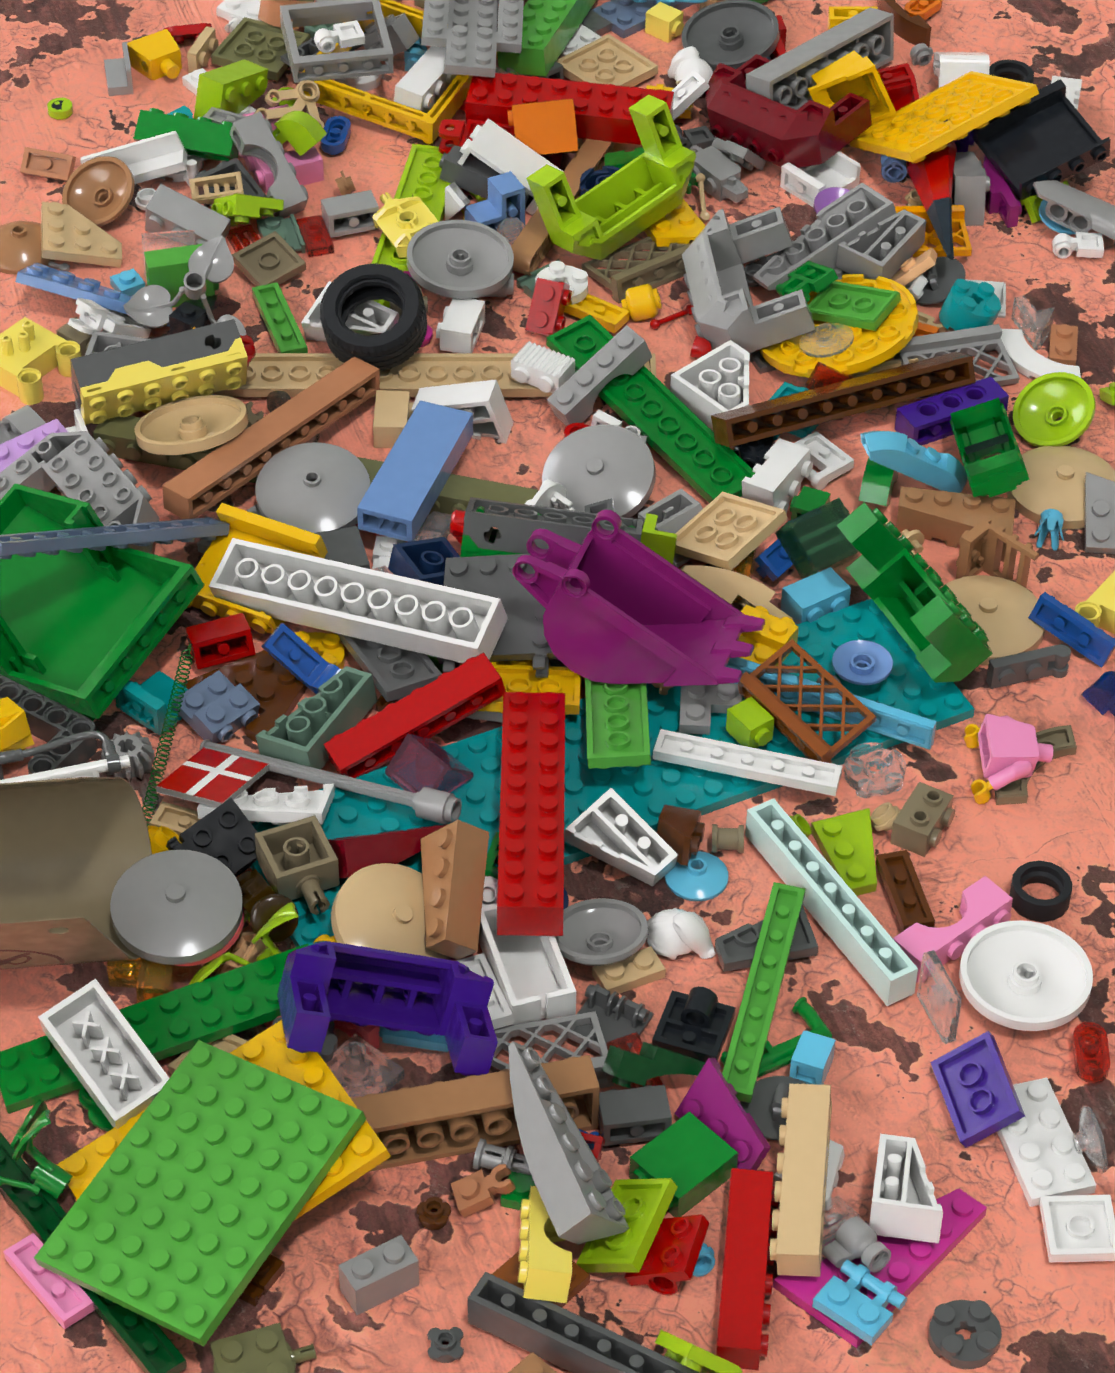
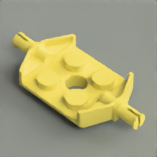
M388 192L380 196V201L383 202L384 206L372 217L374 227L378 228L379 226L396 248L398 258L407 257L408 244L419 230L439 222L419 197L393 199Z

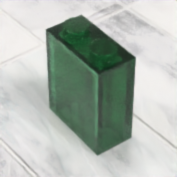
M840 498L788 521L775 532L802 579L829 567L834 569L861 554L837 527L840 522L850 515Z

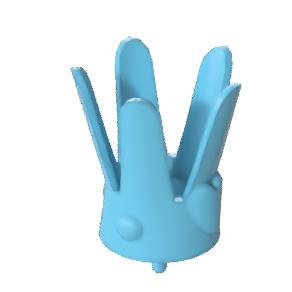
M1047 509L1041 513L1040 525L1034 534L1036 536L1039 532L1036 543L1037 548L1042 547L1048 532L1051 534V544L1054 551L1059 546V530L1061 539L1064 541L1062 532L1064 519L1062 513L1058 510Z

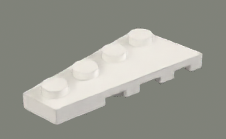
M323 784V790L308 791L307 785L294 786L293 792L278 793L275 788H264L254 795H248V792L245 790L234 799V802L250 823L270 822L274 825H283L316 815L319 823L323 825L335 796L334 784ZM199 803L197 807L198 819H202L216 808Z

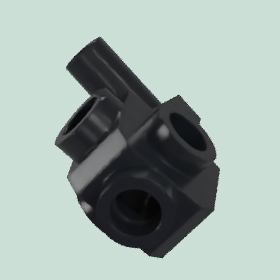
M774 436L737 445L734 452L753 469L756 464L763 465L765 463L764 455L774 445Z

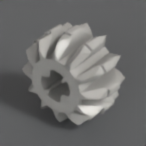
M127 730L121 736L114 733L111 741L114 742L116 752L119 756L128 755L131 767L123 768L122 772L108 774L107 772V775L126 778L129 783L133 777L142 779L144 773L151 772L155 758L149 738L142 737L140 732L130 735ZM102 749V753H101V759H102V760L105 759V756H104V753H103V749Z

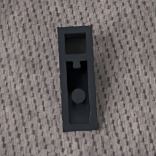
M220 294L206 297L216 321L225 314L233 315L241 308V303ZM201 299L185 301L169 315L170 335L191 330L194 327L199 328L212 324Z

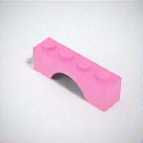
M984 876L962 891L959 911L962 919L959 922L942 928L928 927L915 923L893 938L894 941L918 968L916 982L918 983L928 975H934L942 965L951 959L956 960L959 958L969 941L983 929L997 923L1009 921L1013 898L988 877Z

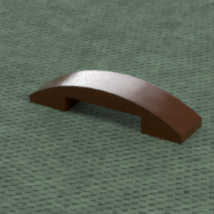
M877 0L878 10L894 14V33L913 45L924 43L929 48L932 27L920 15L910 17L895 0Z

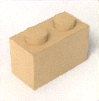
M376 390L373 420L374 448H392L413 413L412 407L414 402H410V391Z

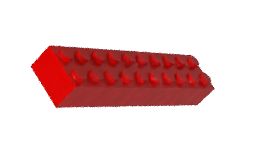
M503 692L497 935L563 936L565 693Z

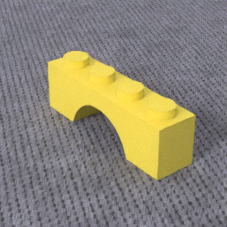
M531 1186L529 1199H522L520 1208L519 1240L521 1241L518 1261H520L518 1282L524 1283L523 1298L567 1303L572 1277V1252L562 1249L553 1243L565 1241V1239L558 1237L536 1186Z

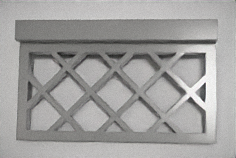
M999 324L915 336L893 358L894 360L900 359L901 366L910 364L909 359L917 358L919 361L953 352H960L975 357L973 360L974 372L984 376V379L992 377L1000 386L1017 384L1020 379L1001 340L1002 330ZM997 350L999 356L995 358L984 352ZM981 359L991 364L992 367L988 370L976 363ZM998 367L1007 371L1008 375L1001 376L994 373V370ZM945 390V391L937 392V393H934V394L922 396V397H919V398H917V399L926 398V397H932V396L941 394V393L946 392V391H949V390Z
M596 1011L495 1029L498 1043L491 1066L499 1070L509 1069V1064L495 1057L502 1049L509 1052L508 1045L510 1043L508 1041L512 1037L521 1036L528 1040L523 1046L528 1048L537 1044L548 1050L540 1058L541 1063H548L555 1053L566 1059L569 1057H581L587 1047L600 1053L599 1057L591 1058L600 1088L614 1086V1083L611 1082L613 1076L602 1071L608 1050ZM591 1024L592 1031L587 1037L573 1031L576 1026ZM551 1030L561 1034L554 1043L541 1037V1035L545 1031ZM567 1038L581 1044L574 1053L561 1047Z

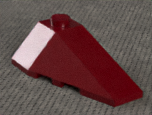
M448 824L412 828L406 831L380 832L377 835L369 834L328 839L338 858L339 878H349L356 871L374 864H397L421 851V838Z

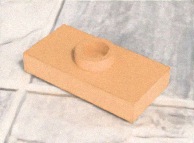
M931 247L916 259H913V257L909 258L900 266L901 269L895 273L891 280L905 287L936 264V251Z

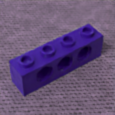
M988 377L897 408L895 430L898 433L908 435L907 439L911 438L922 446L954 435L950 424L952 419L950 413L999 398L1000 403L1004 404L1007 412L1009 395L992 377Z

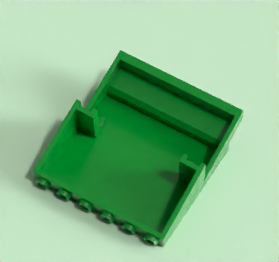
M15 483L0 500V535L104 526L90 503ZM106 546V550L103 551L83 548L81 553L60 550L58 555L36 552L35 557H23L14 554L11 559H0V674L90 718L92 721L95 718L99 719L201 591L204 583L193 565L129 547L122 549Z

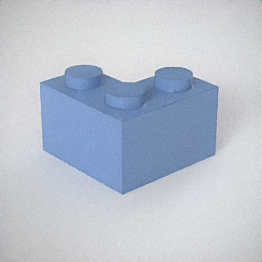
M511 171L488 178V199L465 206V220L489 226L502 236L522 231L525 227V187Z

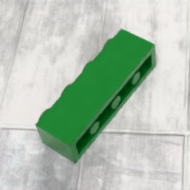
M150 108L149 111L140 109L133 137L136 142L176 131L187 155L217 161H230L236 157L238 158L239 151L229 134L232 127L231 122L222 121L221 124L212 123L211 119L205 117H198L196 120L190 119L187 115L178 112L168 115L156 108Z

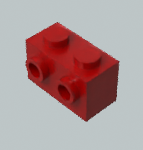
M243 613L185 628L188 644L191 643L190 653L198 670L256 654L251 629Z

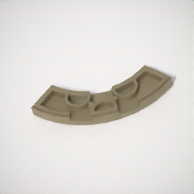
M1071 725L1049 728L1036 733L1037 743L1053 745L1052 760L1067 755H1076L1077 746ZM1037 762L1033 773L1046 762ZM1031 776L1014 781L995 791L996 805L1027 803V784Z

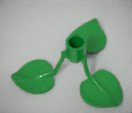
M39 1100L32 1107L10 1147L15 1149L12 1157L14 1161L17 1162L24 1151H26L38 1162V1165L30 1175V1178L35 1180L34 1184L0 1176V1186L10 1185L31 1190L35 1194H38L42 1189L55 1199H58L68 1186L73 1175L48 1160L33 1145V1139L44 1126L51 1124L49 1119L50 1110L44 1101Z

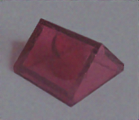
M409 733L385 770V775L405 791L412 793L420 792L423 787L450 793L473 778L471 770L433 740Z

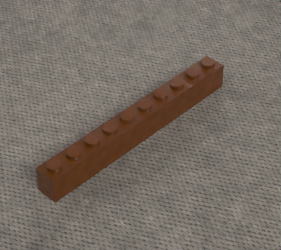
M953 352L711 415L715 443L733 447L976 382L972 355Z

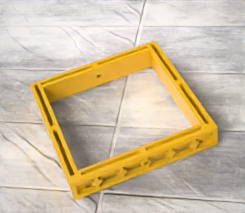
M379 0L384 18L391 14L396 17L405 13L418 36L422 38L424 11L392 0ZM374 19L358 21L363 33L369 24L375 22ZM336 43L335 49L330 53L347 52L352 47L341 48L339 43ZM319 51V52L317 53V55H318V54H328V53H323V52ZM456 75L428 113L334 80L314 81L320 90V97L316 103L421 139L426 144H431L438 137L441 121L452 119L463 104V101L467 98L473 76ZM303 91L305 95L310 96L309 92Z

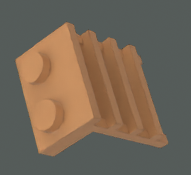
M988 517L971 530H966L959 540V557L956 561V579L978 575L984 571L990 576L1008 579L1027 589L1031 559L1035 561L1039 557V553L1033 550L1031 543L1022 544L1019 542L1018 535L1009 536L1005 533L1003 526L996 528L991 525L992 520ZM1003 542H1005L1007 545L1004 558L1003 572L1001 573L999 572ZM1018 550L1021 553L1017 579L1014 581L1013 574Z

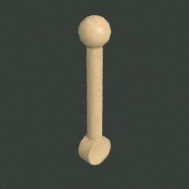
M698 173L695 179L699 184L701 204L699 218L703 223H706L710 218V214L706 212L704 192L706 177L703 173Z

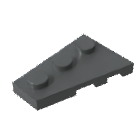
M803 905L788 960L818 955V944ZM763 920L754 925L746 924L715 939V950L723 972L751 967Z

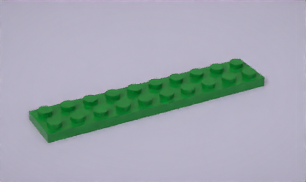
M588 315L546 337V345L556 353L559 352L570 358L573 357L575 359L576 373L613 336L591 315ZM644 365L634 375H619L603 387L598 396L629 426H636L641 431V436H647V443L708 503L713 501L722 492L742 497V480L745 476L751 478L755 474L753 469L730 447L715 443L713 431Z
M308 943L210 977L202 982H196L119 1009V1011L157 1061L192 1049L198 1040L210 1043L269 1022L281 1016L277 993L288 953L308 946ZM47 1036L0 1051V1090L8 1114L33 1106L39 1100L47 1101L82 1088L81 1082Z

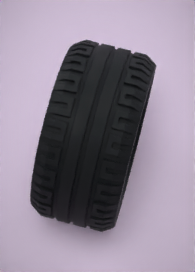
M372 263L351 268L333 280L321 300L320 319L329 349L341 362L345 363L355 356L379 368L380 371L391 369L409 360L419 350L418 348L421 347L425 339L427 315L422 293L412 277L396 267ZM382 299L389 301L403 311L399 321L390 330L379 335L365 336L358 334L345 325L349 314L358 305L369 300Z

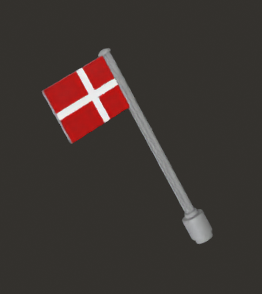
M210 739L202 741L199 752L156 786L157 793L217 808L230 798L234 800L267 771H272L319 784H334L335 788L410 806L415 810L418 818L442 824L458 820L462 809L461 799L456 798L453 793L429 787H423L420 792L412 793L213 743Z

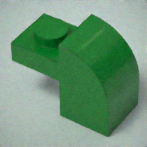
M868 458L858 501L883 506L890 505L893 485L897 482L899 472Z

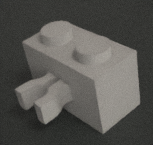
M405 13L396 17L391 14L384 18L393 56L408 50L420 38ZM373 22L365 28V44L362 45L366 50L382 48L376 24Z

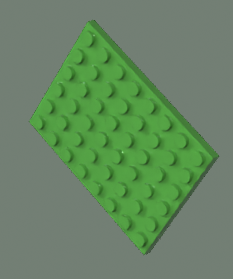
M198 1040L34 1256V1259L38 1265L204 1347L365 1122L366 1117L363 1111Z

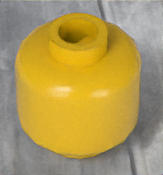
M650 284L628 288L625 293L626 299L621 300L622 308L630 311V316L635 322L654 318L658 315V310L662 309L658 289H653Z

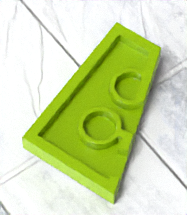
M870 808L811 822L812 834L825 859L855 895L859 896L875 892L877 876Z

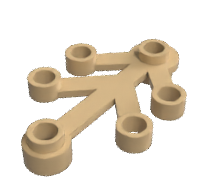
M311 80L299 82L296 89L281 91L271 89L265 96V101L269 106L275 107L280 101L296 100L293 106L274 109L258 108L255 113L261 112L265 119L274 120L280 119L291 111H302L306 106L308 114L314 117L324 129V123L320 120L316 102L320 97V90L318 85ZM303 91L309 92L310 96L305 95ZM270 95H274L277 101L272 100Z

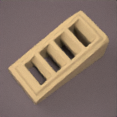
M240 171L189 179L192 200L200 204H213L214 199L233 194L244 195ZM198 187H203L204 194L199 195ZM209 187H214L215 193H209ZM219 187H224L225 191L220 192Z

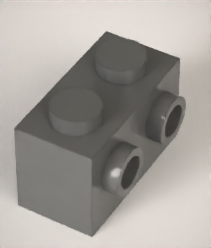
M646 1085L640 1088L612 1089L600 1092L598 1124L601 1137H604L606 1140L604 1146L651 1141L672 1125V1115L665 1085Z

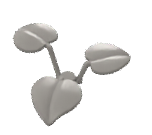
M218 236L203 243L192 253L188 261L189 272L183 279L184 286L179 288V292L172 301H170V293L164 287L148 285L138 290L124 304L125 312L135 322L146 327L159 328L169 323V315L173 312L171 307L178 303L183 294H186L190 299L202 300L212 324L234 319L239 334L242 336L247 335L242 322L235 316L225 314L216 321L205 295L206 279L212 283H221L227 280L234 270L233 256L224 236Z

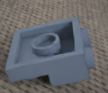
M218 670L185 693H182L184 695L181 698L183 702L180 703L182 707L179 708L181 711L178 712L203 740L210 739L213 743H219L220 741L226 742L237 730L257 718L260 703L241 684L234 686ZM177 698L173 699V700H175V701L181 702L180 699H177ZM172 703L174 706H180V704Z

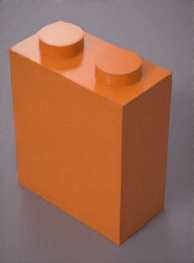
M573 98L512 105V110L507 111L509 126H514V137L538 154L579 151Z

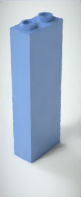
M419 401L357 507L358 529L408 542L414 541L473 435V413Z

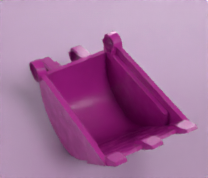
M612 510L600 511L592 523V529L580 544L547 529L540 528L532 532L526 544L530 555L518 557L512 568V573L515 579L546 609L543 615L544 636L553 654L572 672L591 681L609 684L664 683L663 686H691L738 683L740 681L742 671L726 666L730 658L751 656L754 650L753 644L738 641L742 632L762 631L765 619L743 614L621 529L622 520L616 512ZM607 520L611 522L614 529L606 530L602 528L599 521ZM534 540H544L548 544L549 548H539L535 544ZM520 565H531L535 573L528 574L524 572Z

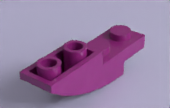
M985 155L983 168L986 170V175L990 177V191L986 192L985 208L988 214L999 213L1007 228L1016 227L1018 217L1022 213L1021 203L1015 198L1012 188Z

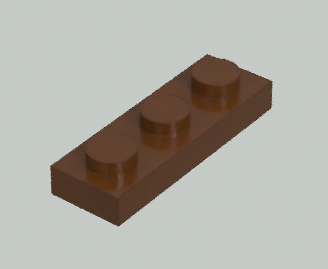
M903 850L876 855V866L901 931L903 932L915 923L934 927L935 919L908 851Z

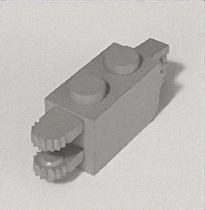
M697 145L689 148L695 151L696 154L693 172L696 175L698 173L705 175L704 190L708 194L712 195L719 202L728 198L738 203L742 199L748 198V188L740 181L741 167L713 145L705 149Z

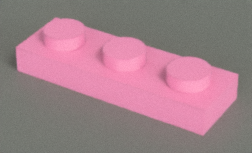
M32 1233L4 1251L5 1260L64 1329H67L93 1312L94 1303L78 1284L37 1264L34 1256L44 1244L35 1233Z

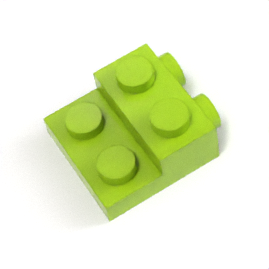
M233 194L214 199L211 209L231 219L230 226L234 227L238 226V224H249V220L262 219V216L270 217L273 216L274 212L283 211L284 200Z

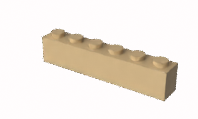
M789 1084L788 1097H782L781 1116L782 1118H787L786 1125H780L779 1145L784 1146V1153L777 1154V1174H782V1181H775V1202H780L779 1210L773 1209L772 1230L778 1231L777 1239L770 1240V1260H775L777 1263V1275L821 1276L832 1113L831 1085Z

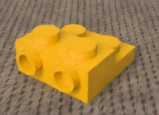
M745 605L741 610L745 615L765 619V625L762 631L741 633L738 641L753 644L754 650L751 656L739 658L762 664L791 639L796 643L798 642L799 626L791 618L782 617L780 619L770 615L763 606H756L754 608Z

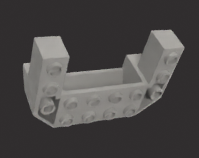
M780 206L729 224L724 210H718L682 254L686 271L683 276L687 288L690 289L687 291L691 305L694 306L691 307L695 322H698V324H695L698 336L710 341L712 350L731 340L747 352L752 353L816 330L802 289L753 306L743 263L757 260L760 257L793 246Z
M87 431L50 433L0 472V500L15 483L46 492L56 487L65 497L90 503L104 526L159 522L160 519L149 504L152 497L142 485L136 488L135 484L138 481L128 469L122 472L121 468L124 466L114 453L108 456L107 452L110 450L100 437L94 440ZM151 542V546L129 544V548L151 554L154 542Z

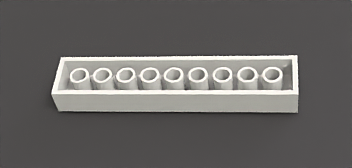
M232 538L209 584L214 597L257 612L263 611L274 619L464 663L467 659L476 657L483 652L490 660L508 620L499 598Z

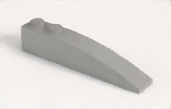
M863 182L820 210L816 214L817 220L811 225L806 224L800 230L801 235L795 241L792 240L793 246L786 248L780 255H774L753 275L754 280L770 291L776 289L778 284L786 282L789 279L788 274L808 260L832 269L835 268L838 244L844 241L848 243L858 238V234L864 230L869 232L877 228L879 222L896 214L894 203Z

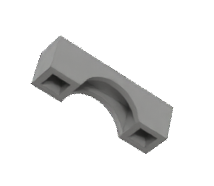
M261 112L233 122L229 134L240 154L261 159L270 167L273 173L274 183L269 187L266 198L284 200L283 211L274 212V217L283 216V218H286L290 214L303 211L308 201L307 190L304 185L299 184L295 168L292 163L287 162L284 156V148L280 141H276L274 138L272 126L268 119H264Z
M626 325L547 399L554 415L566 426L572 423L584 422L593 413L595 400L608 382L622 374L634 375L652 358L646 341Z

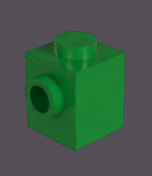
M803 486L799 495H794L790 504V528L810 511L824 524L829 515L831 493Z

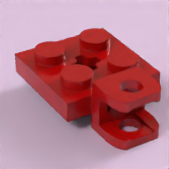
M468 119L465 126V121L442 120L438 130V136L442 138L439 152L441 154H448L452 147L446 145L453 144L462 147L468 138L472 141L473 139L469 136L478 124L483 126L486 121ZM496 123L498 126L506 130L508 133L515 136L514 126H509V124ZM450 127H451V128H454V130H450V131H449V130H446V128H450Z

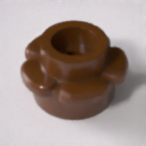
M430 1197L417 1206L419 1221L426 1229L439 1230L447 1224L448 1216L451 1215V1207L447 1202H442V1199L439 1197Z

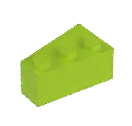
M244 59L199 74L193 119L197 120L198 117H203L211 107L236 114L241 113V111L265 93L268 85V69Z

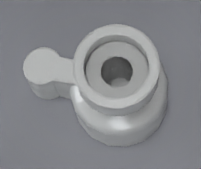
M857 1216L846 1220L836 1232L835 1240L827 1244L822 1250V1254L837 1268H841L847 1259L852 1261L861 1258V1262L871 1272H878L883 1269L891 1258V1251L883 1243L877 1242L876 1232Z

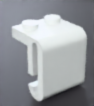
M934 52L933 73L938 76V88L970 71L989 75L990 58L984 52Z

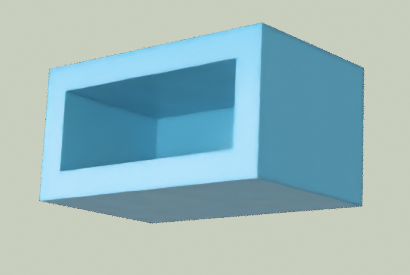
M829 567L783 587L781 610L792 617L795 624L805 621L811 623L825 614L848 607L851 587Z

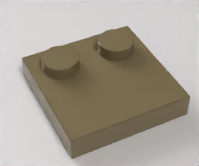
M276 231L232 254L234 264L255 286L276 282L280 285L306 270V262Z

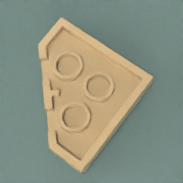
M42 202L41 258L121 268V242L71 206L58 202Z

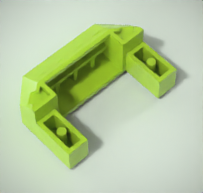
M647 95L628 108L644 153L576 200L565 173L548 164L526 178L553 244L573 254L603 260L682 204L694 169L696 154L695 151L682 146L667 102Z

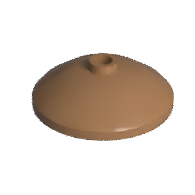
M102 156L90 159L80 165L68 178L63 189L62 204L71 206L98 227L107 225L117 219L131 202L135 187L133 174L129 167L117 158Z
M15 221L0 226V272L17 275L18 271L34 263L48 266L50 261H55L53 259L41 258L40 223Z

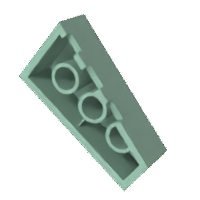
M348 666L344 667L318 687L319 693L313 697H305L297 703L298 709L289 716L283 714L275 720L276 726L268 732L263 729L256 735L259 753L322 769L329 761L323 744L328 742L333 736L356 726L377 702L372 674Z

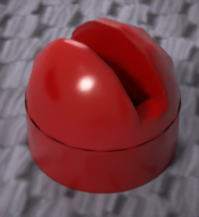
M696 336L690 356L699 359L709 353L712 349L710 341Z

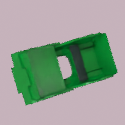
M999 398L950 413L952 418L950 424L974 497L988 495L990 498L1017 489L1016 486L1030 480L1004 404L1000 403ZM994 454H998V455H995V456H992V457L983 459V458H985V457H988V456H991V455H994Z

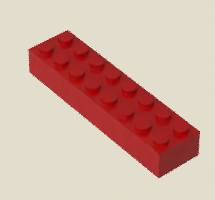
M495 73V78L473 76L465 101L466 123L468 119L487 121L489 118L495 123L509 124L507 111L512 110V105L573 98L577 138L642 145L628 108L647 95H651L667 102L673 118L674 91L523 76L511 73Z

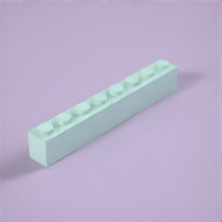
M773 798L748 809L745 836L786 885L805 889L803 906L886 1006L915 994L918 973L916 965L777 801Z

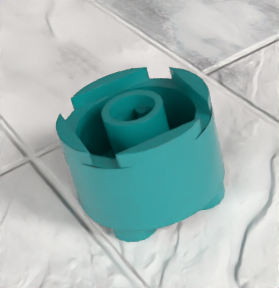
M957 279L939 312V319L942 325L947 330L949 327L954 330L993 325L1001 310V302L994 293V287L986 282L979 284L973 281Z

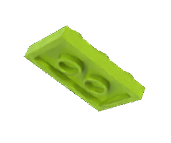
M671 1178L615 1180L611 1190L615 1198L621 1202L626 1214L624 1218L629 1229L620 1234L586 1242L576 1264L587 1273L640 1272L678 1188Z

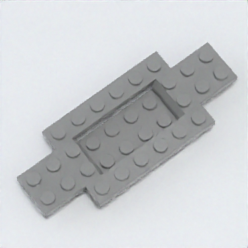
M425 0L421 45L446 47L444 74L495 78L496 51L521 53L524 0Z

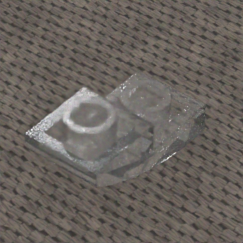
M433 511L425 519L414 541L445 537L447 539V536L450 534L452 515Z

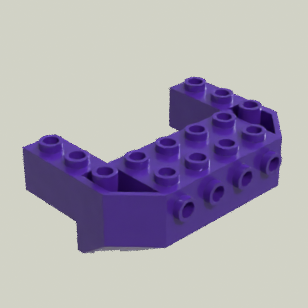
M329 941L315 942L288 953L277 993L287 1048L301 1053L310 1051L321 1053L329 1023L335 1020L352 1022L358 1026H380L391 1031H414L424 1036L442 1035L446 1039L454 1072L470 1076L489 1073L498 1043L487 1007L494 986V980L470 971L468 966L458 961Z

